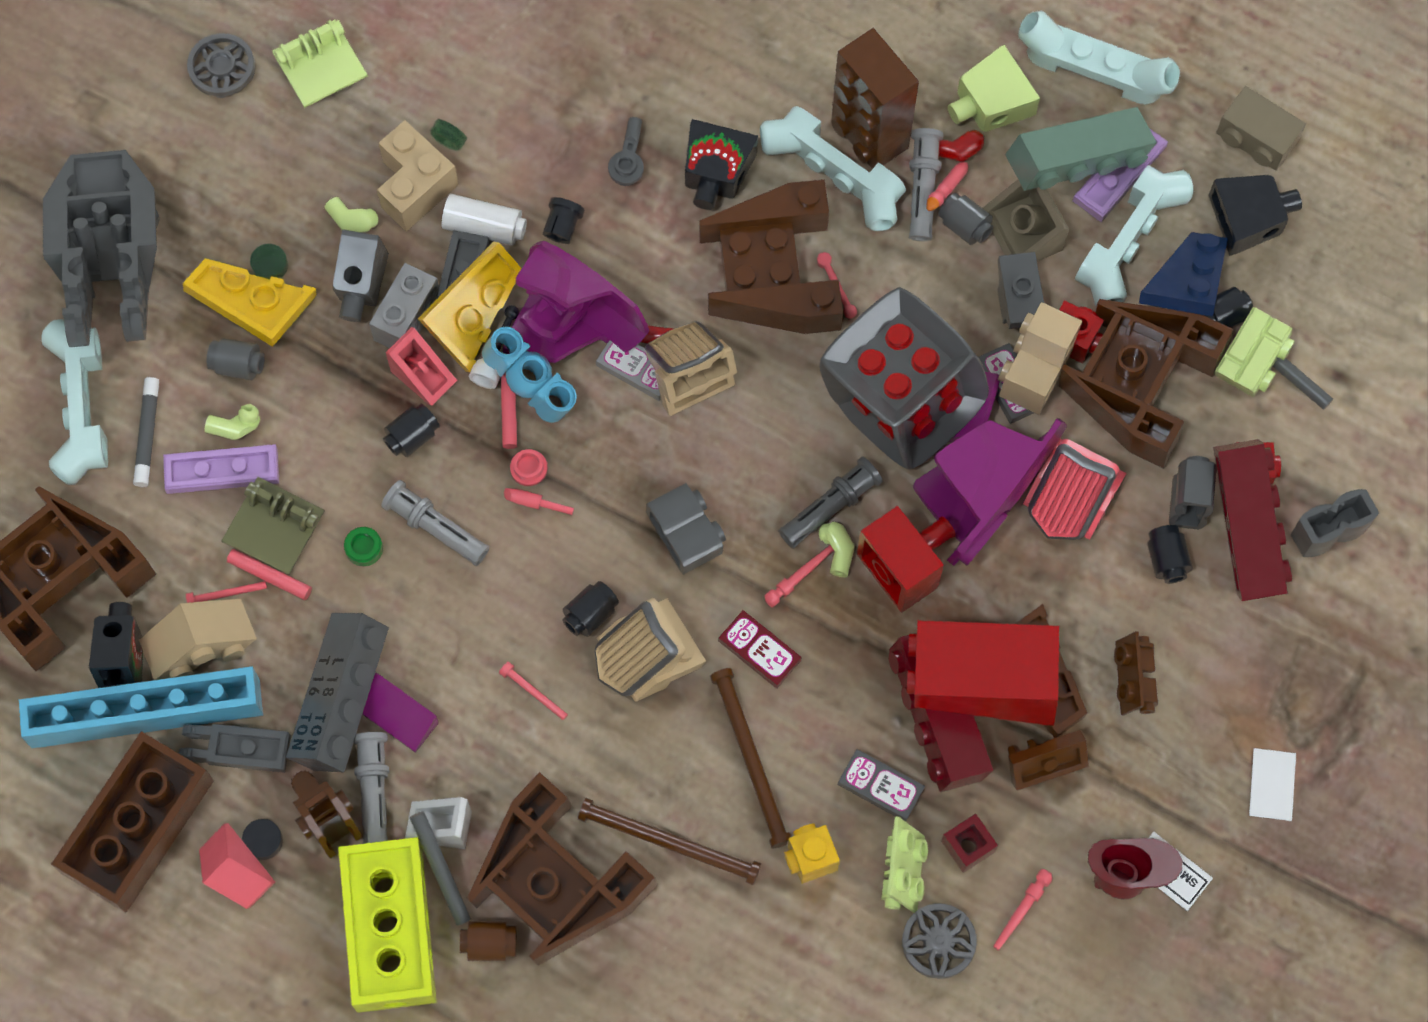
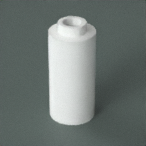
M455 194L448 196L442 216V229L487 236L490 241L511 246L515 245L516 240H523L527 226V219L522 218L521 210Z

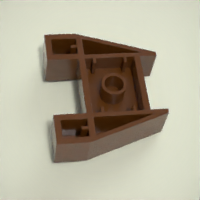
M825 179L787 183L699 220L700 244L720 242L726 291L708 293V315L801 334L841 331L843 308L839 280L800 283L794 234L827 231L829 207Z
M1099 299L1096 313L1099 318L1104 320L1102 326L1107 329L1083 372L1063 364L1059 387L1130 453L1164 469L1180 439L1184 421L1153 405L1177 361L1213 377L1216 368L1229 347L1234 329L1200 314Z
M40 486L35 491L45 503V506L0 541V631L35 672L66 648L40 616L48 608L98 568H101L126 598L156 575L147 559L122 531Z
M540 772L512 801L467 897L478 908L493 893L541 937L543 941L529 955L538 966L631 914L658 885L656 878L627 851L598 880L554 840L548 832L572 805L568 797Z

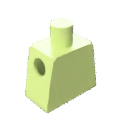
M1003 45L962 75L957 91L960 99L949 104L947 108L950 117L956 124L973 117L979 128L987 132L1036 115L1040 97L1006 46Z

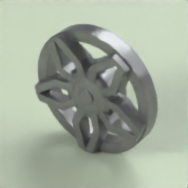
M218 33L209 35L196 43L189 53L187 69L192 83L200 91L217 98H226V96L241 91L252 81L255 71V60L252 50L244 40L232 34ZM218 42L231 43L228 46L224 47V49H220L218 46L214 45V43ZM206 47H207L208 49H210L211 51H213V52H211V53L208 55V54H207V51H206ZM238 49L236 54L233 56L231 53ZM202 52L206 62H201L194 67L197 56ZM244 52L248 56V66L240 61ZM240 69L244 71L245 74L235 73V70ZM208 70L206 74L198 75L202 71ZM229 77L233 78L235 81L238 82L231 85ZM211 80L213 87L207 86L202 82ZM219 80H225L223 88H218Z
M930 904L917 910L907 921L902 935L903 952L909 964L922 975L935 979L950 978L962 972L971 962L977 946L976 932L970 919L961 910L947 904ZM941 911L950 913V915L943 919L942 924H939L938 918L931 912ZM923 915H926L933 922V926L930 928L925 926ZM957 917L959 919L955 929L951 930L947 927V924ZM917 920L920 931L925 935L918 934L909 940L911 927ZM963 924L968 931L970 944L963 938H955L961 932ZM923 941V949L910 948L916 942ZM955 944H960L968 952H958L953 948ZM928 953L930 969L921 965L913 955L924 956ZM948 955H951L953 958L964 959L957 967L946 971L949 963ZM934 957L943 958L940 971H937Z

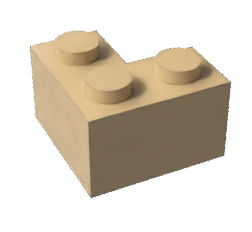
M404 120L379 142L383 163L395 174L377 189L381 208L407 232L459 184L455 166Z
M1042 302L1035 315L1028 312L1019 330L1020 336L1013 349L1017 356L1014 362L1010 360L1005 362L998 377V380L1003 382L999 396L1040 415L1060 377L1063 364L1066 365L1070 358L1082 320Z
M228 599L180 603L140 638L139 642L154 680L194 675L193 670L211 659L222 658L225 662L236 660L245 654L244 649L257 638L242 600Z

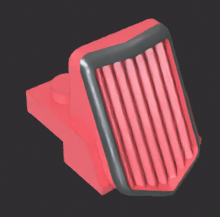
M1059 439L1037 475L1023 505L1028 507L1031 518L1046 538L1077 540L1085 537L1090 540L1127 473L1121 471L1114 462L1072 440Z

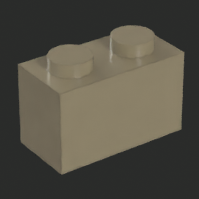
M1244 86L1222 116L1216 134L1220 135L1228 145L1239 147L1250 154L1258 164L1269 166L1277 171L1299 141L1306 123L1249 87Z

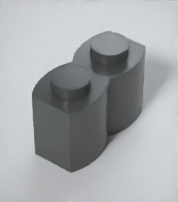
M1190 456L1178 465V473L1172 478L1169 512L1170 525L1195 530L1206 526L1207 517L1213 513L1217 472V465L1214 462H1210L1208 458Z
M687 483L646 504V513L652 525L665 543L672 559L683 575L723 554L724 546L722 542L726 541L724 532L717 521L710 522L703 511L707 509V505L701 493L697 489L692 491Z
M1366 489L1352 490L1341 495L1333 505H1319L1305 512L1290 535L1303 557H1316L1326 553L1336 542H1348L1359 538L1370 527L1379 511Z

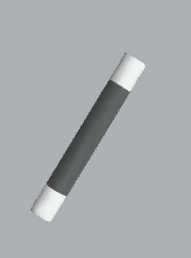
M153 377L144 379L133 485L138 487H147L149 483L159 379Z

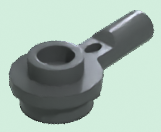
M630 117L628 119L623 149L621 152L614 154L608 163V173L611 179L622 186L635 184L644 172L643 161L636 154L642 120L637 117Z

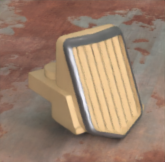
M698 321L672 329L651 341L645 347L646 356L655 369L654 372L663 407L669 416L735 385L733 375L737 373L733 350L722 339L718 340Z
M654 598L642 602L629 615L618 619L597 637L598 643L595 647L598 680L622 696H632L635 702L667 688L671 681L702 668L706 662L668 598L657 602Z

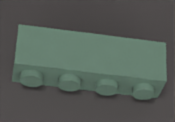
M1138 107L1019 134L1005 155L1024 191L1038 187L1041 190H1045L1067 180L1074 183L1088 175L1096 173L1106 175L1116 168L1128 166V168L1138 167L1148 159L1147 155L1156 145L1157 141Z

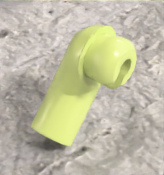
M246 404L238 411V415L230 420L209 415L204 430L209 434L238 440L257 429L260 423L259 411L254 405Z

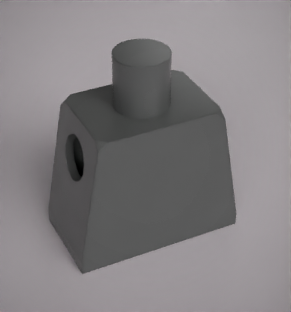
M342 229L333 280V291L339 300L342 301L339 318L343 320L361 322L364 305L376 306L389 255L378 235Z

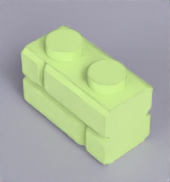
M1253 307L1216 368L1215 376L1252 397H1255L1258 390L1266 392L1276 375L1271 370L1277 358L1285 360L1295 343L1294 340L1290 339L1292 328Z

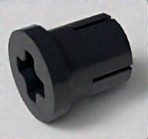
M552 197L548 205L551 210L542 234L552 241L569 244L577 221L583 218L585 209L571 200Z

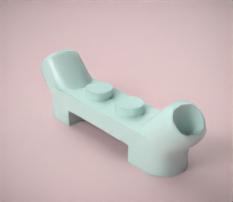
M1044 11L1029 13L1020 25L1018 36L1028 47L1027 54L1032 63L1044 69L1055 72L1059 66L1124 90L1123 98L1145 105L1157 101L1163 94L1172 93L1178 85L1180 69L1176 62L1169 57L1150 59L1057 25Z
M793 107L784 119L768 120L762 123L760 126L761 147L766 155L798 154L804 159L810 169L817 173L823 172L830 177L839 190L844 193L850 192L862 200L865 224L869 229L884 231L890 229L898 219L895 203L906 192V187L900 178L878 162L869 173L820 137L821 121L800 107Z
M1147 165L1133 185L1128 202L1134 205L1136 209L1109 250L1098 243L1094 244L1075 277L1076 281L1091 289L1096 307L1099 299L1117 302L1125 301L1127 292L1120 271V265L1123 261L1128 264L1131 262L1140 244L1136 243L1141 233L1148 235L1158 219V216L1154 215L1156 210L1188 204L1193 196V183L1186 171L1179 170L1162 173L1154 167Z
M57 319L51 321L45 327L41 338L43 346L65 362L66 373L60 374V383L63 395H67L68 407L62 409L65 429L70 431V437L51 457L49 468L64 483L75 485L89 469L108 467L107 437L100 425L91 426L88 371L103 370L98 331L95 327L91 328L89 346L70 348L66 339L64 320Z

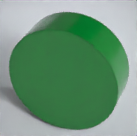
M358 527L347 534L344 540V550L348 559L353 564L365 567L376 563L380 559L383 552V544L379 534L374 529Z

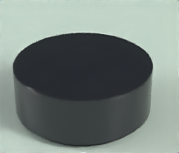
M258 819L248 824L244 829L242 841L258 860H268L276 856L281 850L283 835L274 822L267 819Z

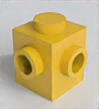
M813 823L793 831L794 836L789 838L788 851L784 852V856L791 874L797 873L801 884L838 871L840 859L826 825L816 828Z

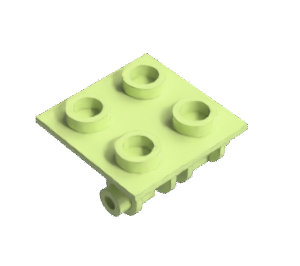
M329 20L327 24L313 31L310 29L307 34H300L297 39L286 44L282 43L278 48L272 50L273 55L304 108L368 77L343 33L345 32L339 20Z
M895 817L892 836L887 837L886 857L891 859H886L885 865L890 866V870L884 871V877L889 878V880H883L881 899L885 901V908L900 909V905H903L915 913L918 910V901H921L924 896V882L921 878L922 862H925L927 859L928 845L925 836L900 817Z

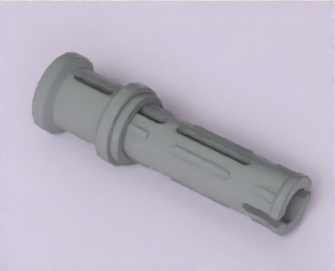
M918 128L911 131V138L914 139L913 159L909 161V168L914 173L909 239L930 241L932 240L933 211L927 210V199L934 192L936 174L941 170L942 163L938 160L939 141L943 140V132L932 128Z
M398 480L385 495L381 504L384 510H393L406 519L407 525L411 528L418 529L421 527L443 542V544L472 562L474 566H478L487 555L489 545L484 544L459 525L434 510V505L427 497L422 499L406 488L404 481Z
M383 732L356 734L353 742L357 745L358 767L354 769V775L360 780L363 844L388 841L384 789L385 778L389 774V766L385 765L384 743L388 741V734Z

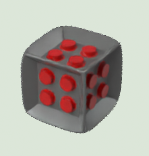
M901 287L885 294L851 323L831 343L819 363L820 373L829 395L839 405L847 418L889 458L908 470L924 463L950 441L978 413L989 395L988 382L982 362L968 343L927 304Z

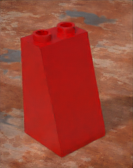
M917 620V634H909L908 657H916V671L908 670L907 694H915V708L1054 726L1058 704L1059 626Z

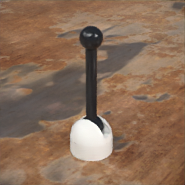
M510 305L506 307V318L502 327H510L512 320L518 317L519 309L516 306ZM495 343L496 348L500 351L502 343ZM483 358L476 361L469 374L472 382L487 389L496 388L500 379L497 370L488 366Z

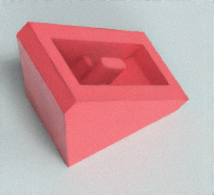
M413 327L385 352L391 373L430 406H433L457 381Z
M229 823L223 824L199 849L203 884L246 909L251 908L275 883V880Z

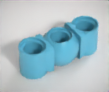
M500 327L495 330L483 346L482 357L484 362L497 370L500 377L506 374L507 384L513 393L522 398H531L527 404L535 408L536 413L541 419L551 423L563 419L576 403L577 395L573 386L567 381L562 380L558 372L553 376L552 367L544 356L537 352L527 351L531 346L523 342L522 336L518 331L510 327ZM495 343L504 344L509 349L510 354L501 353L496 348ZM522 369L533 372L536 381L527 379ZM549 395L559 398L562 402V407L553 405Z

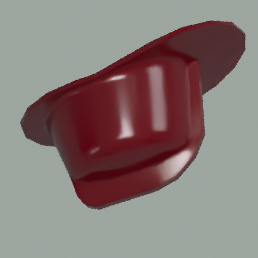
M1106 839L1093 844L1088 852V863L1095 874V888L1102 889L1111 897L1121 900L1132 899L1141 894L1145 888L1169 885L1182 872V858L1179 852L1169 843L1159 839Z

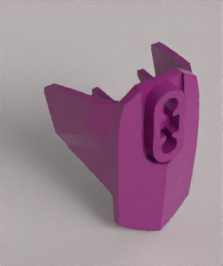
M546 241L537 242L530 248L528 260L518 273L515 281L516 285L526 289V293L529 296L511 327L519 332L523 342L531 346L527 351L537 352L544 356L549 363H556L598 340H602L605 343L611 340L618 348L627 352L637 346L649 333L648 325L639 307L601 275L577 258ZM503 344V352L510 354L509 349Z

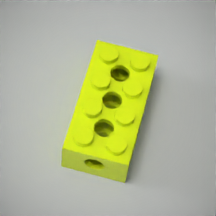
M418 837L339 847L351 1003L357 1013L437 1003L423 849ZM391 879L394 881L393 886L387 892L378 893L375 891L376 885L381 880ZM389 917L397 919V924L393 930L389 932L378 931L379 925L384 919ZM394 956L401 958L400 965L396 970L392 972L382 971V965L387 958Z

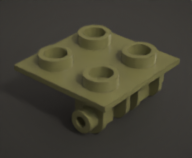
M257 477L254 483L250 482L244 493L246 498L221 542L290 575L325 510Z

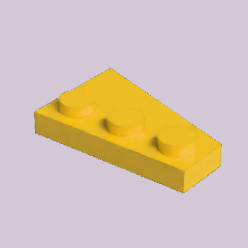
M493 241L418 318L423 326L466 372H471L473 365L476 363L474 359L482 343H486L492 331L490 327L499 309L504 307L516 283V277L522 269L499 242Z
M207 258L182 283L184 292L272 347L317 296L316 288L306 285H303L302 288L285 284L284 279L273 276L270 279L249 274L247 269Z

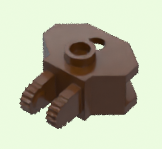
M306 770L293 775L291 785L299 797L293 804L301 815L295 821L307 840L315 836L329 859L336 855L331 845L347 834L351 833L355 841L363 838L349 815V812L354 810L342 789L335 793L327 781L319 785L312 773L306 772Z

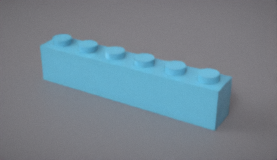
M253 666L19 699L21 737L32 749L138 734L141 731L145 733L180 728L188 724L201 725L263 716L260 679Z

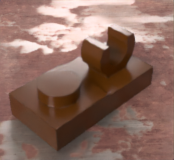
M1081 730L1058 736L1038 746L1032 739L1027 740L1028 749L1016 752L1013 746L1008 747L1011 780L1016 791L1089 767L1086 739Z

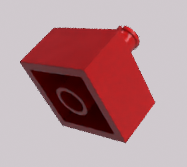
M897 505L860 531L857 556L899 611L903 613L938 588L944 564L933 550L950 538L955 537L956 533L944 516L939 517L937 521L921 532H918Z

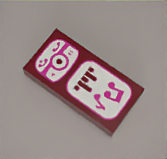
M744 610L741 611L718 638V642L776 689L802 659L799 654Z

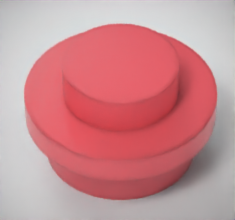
M532 449L518 452L510 463V472L513 479L523 486L539 484L546 477L548 470L545 457L540 452Z

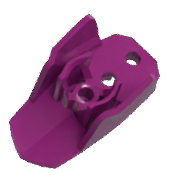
M1056 418L1049 431L1036 440L989 420L975 427L936 454L934 460L937 466L918 478L913 483V489L937 520L939 517L944 516L955 530V538L960 543L947 559L950 564L955 566L960 560L967 566L1008 516L1007 513L1010 512L1027 489L1066 430L1067 424L1064 421Z

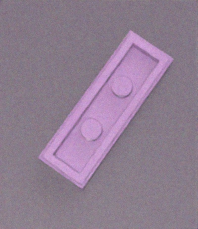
M1151 130L1157 143L1148 153V159L1143 164L1135 168H1128V166L1116 168L1106 175L1093 174L1074 195L1073 202L1102 222L1135 184L1146 166L1151 165L1163 152L1168 141Z
M276 444L163 455L164 485L167 494L247 487L250 482L254 483L257 477L272 484H279L278 449Z

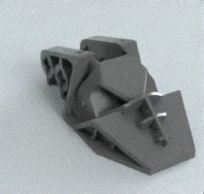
M126 150L70 155L43 198V257L62 282L66 308H62L66 339L70 348L89 346L93 299L95 298L93 282L119 279L123 295V302L120 303V315L126 342L146 340L149 289L157 250L156 229L160 217L156 210L154 187Z

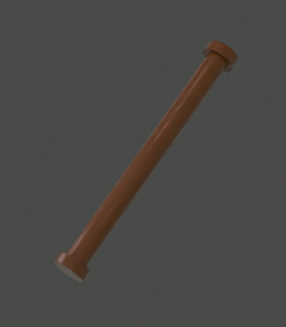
M731 668L716 671L710 675L712 683L718 686L772 837L769 839L772 849L785 846L792 835L785 830L731 680L734 678Z
M585 798L578 815V820L586 822L589 819L746 878V883L754 885L761 867V863L753 861L752 864L593 805L594 800Z

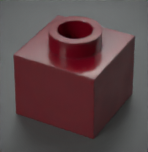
M976 813L943 834L941 840L963 873L995 853L998 848V844ZM971 841L975 845V850L971 853L965 852L961 847V843Z

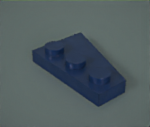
M1191 232L1140 292L1139 304L1213 317L1228 238L1215 236L1210 233Z

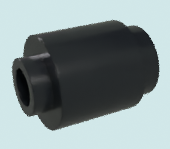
M1231 287L1217 294L1213 317H1206L1233 328L1246 320L1253 308V304L1246 291H1240L1237 287Z
M421 403L416 408L411 406L384 427L386 436L383 438V441L395 456L402 453L405 457H408L435 436L434 431L440 425L431 411Z
M1165 525L1151 530L1148 533L1150 540L1147 542L1155 577L1157 579H1164L1166 584L1185 580L1187 573L1192 571L1193 567L1184 534L1179 532L1177 525Z
M598 581L595 585L589 584L562 609L565 615L562 621L574 635L582 634L588 637L615 613L614 608L619 604V600L614 592L603 582Z

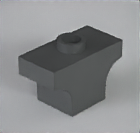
M1035 252L998 257L999 285L997 292L1003 324L1008 323L1009 329L1021 328L1028 312L1035 315L1040 303H1044Z

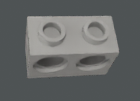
M403 264L369 323L374 341L390 348L411 327L420 333L423 324L418 318L437 299L439 289L437 277L409 264Z

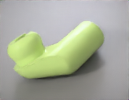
M334 197L325 204V210L341 230L367 232L378 224V215L373 209H348L339 197Z
M835 521L825 523L819 529V538L825 544H830L834 550L830 573L838 577H848L855 544L844 525Z

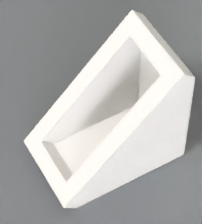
M457 797L411 803L405 839L418 837L410 817L424 811L439 846L465 849L472 813L467 799Z

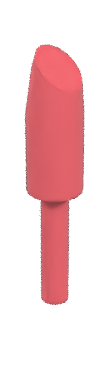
M506 488L504 490L506 500L537 510L540 507H544L572 515L574 511L572 507L543 500V495L513 488Z

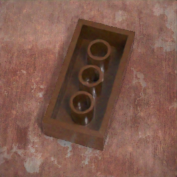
M872 28L840 49L837 53L831 124L840 137L846 136L851 142L857 158L864 164L867 162L873 169L878 162L884 166L909 149L919 80L878 32Z
M141 731L51 865L62 875L124 913H127L214 780L206 769Z

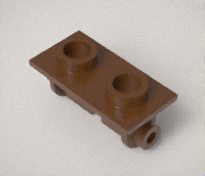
M1135 631L1115 641L1114 660L1117 664L1118 672L1117 698L1120 702V711L1123 716L1137 709L1140 710L1141 714L1155 713V706L1158 705L1156 679L1143 676V672H1155L1154 644L1150 643L1148 636H1139V632Z

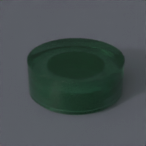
M437 119L430 129V134L436 141L454 151L461 150L467 140V136L460 129L442 119Z
M263 244L257 247L251 254L250 265L256 276L267 279L273 276L281 279L287 272L288 260L281 247L275 244Z

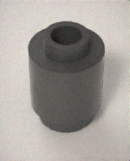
M952 194L939 210L938 216L943 219V224L969 245H973L976 242H984L993 230V225H991L993 216L966 195Z
M222 338L220 341L213 340L210 343L206 363L207 368L215 370L217 375L253 380L256 374H261L263 371L265 355L263 352H260L258 344Z

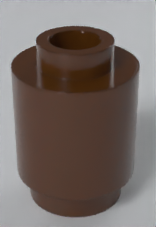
M468 921V929H460V953H467L468 961H506V957H516V925H507L506 921Z

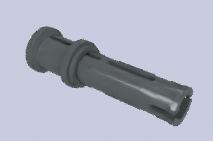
M865 457L859 458L857 466L842 478L837 476L833 479L831 488L824 495L778 530L783 540L792 549L846 505L849 507L851 505L854 506L859 502V496L873 485L879 486L883 482L881 475Z

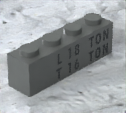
M363 613L331 614L286 758L313 771L344 773L389 627Z

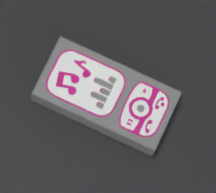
M609 340L597 358L596 366L660 401L661 395L654 372L655 369L646 356L645 348L637 345L631 350L624 352Z

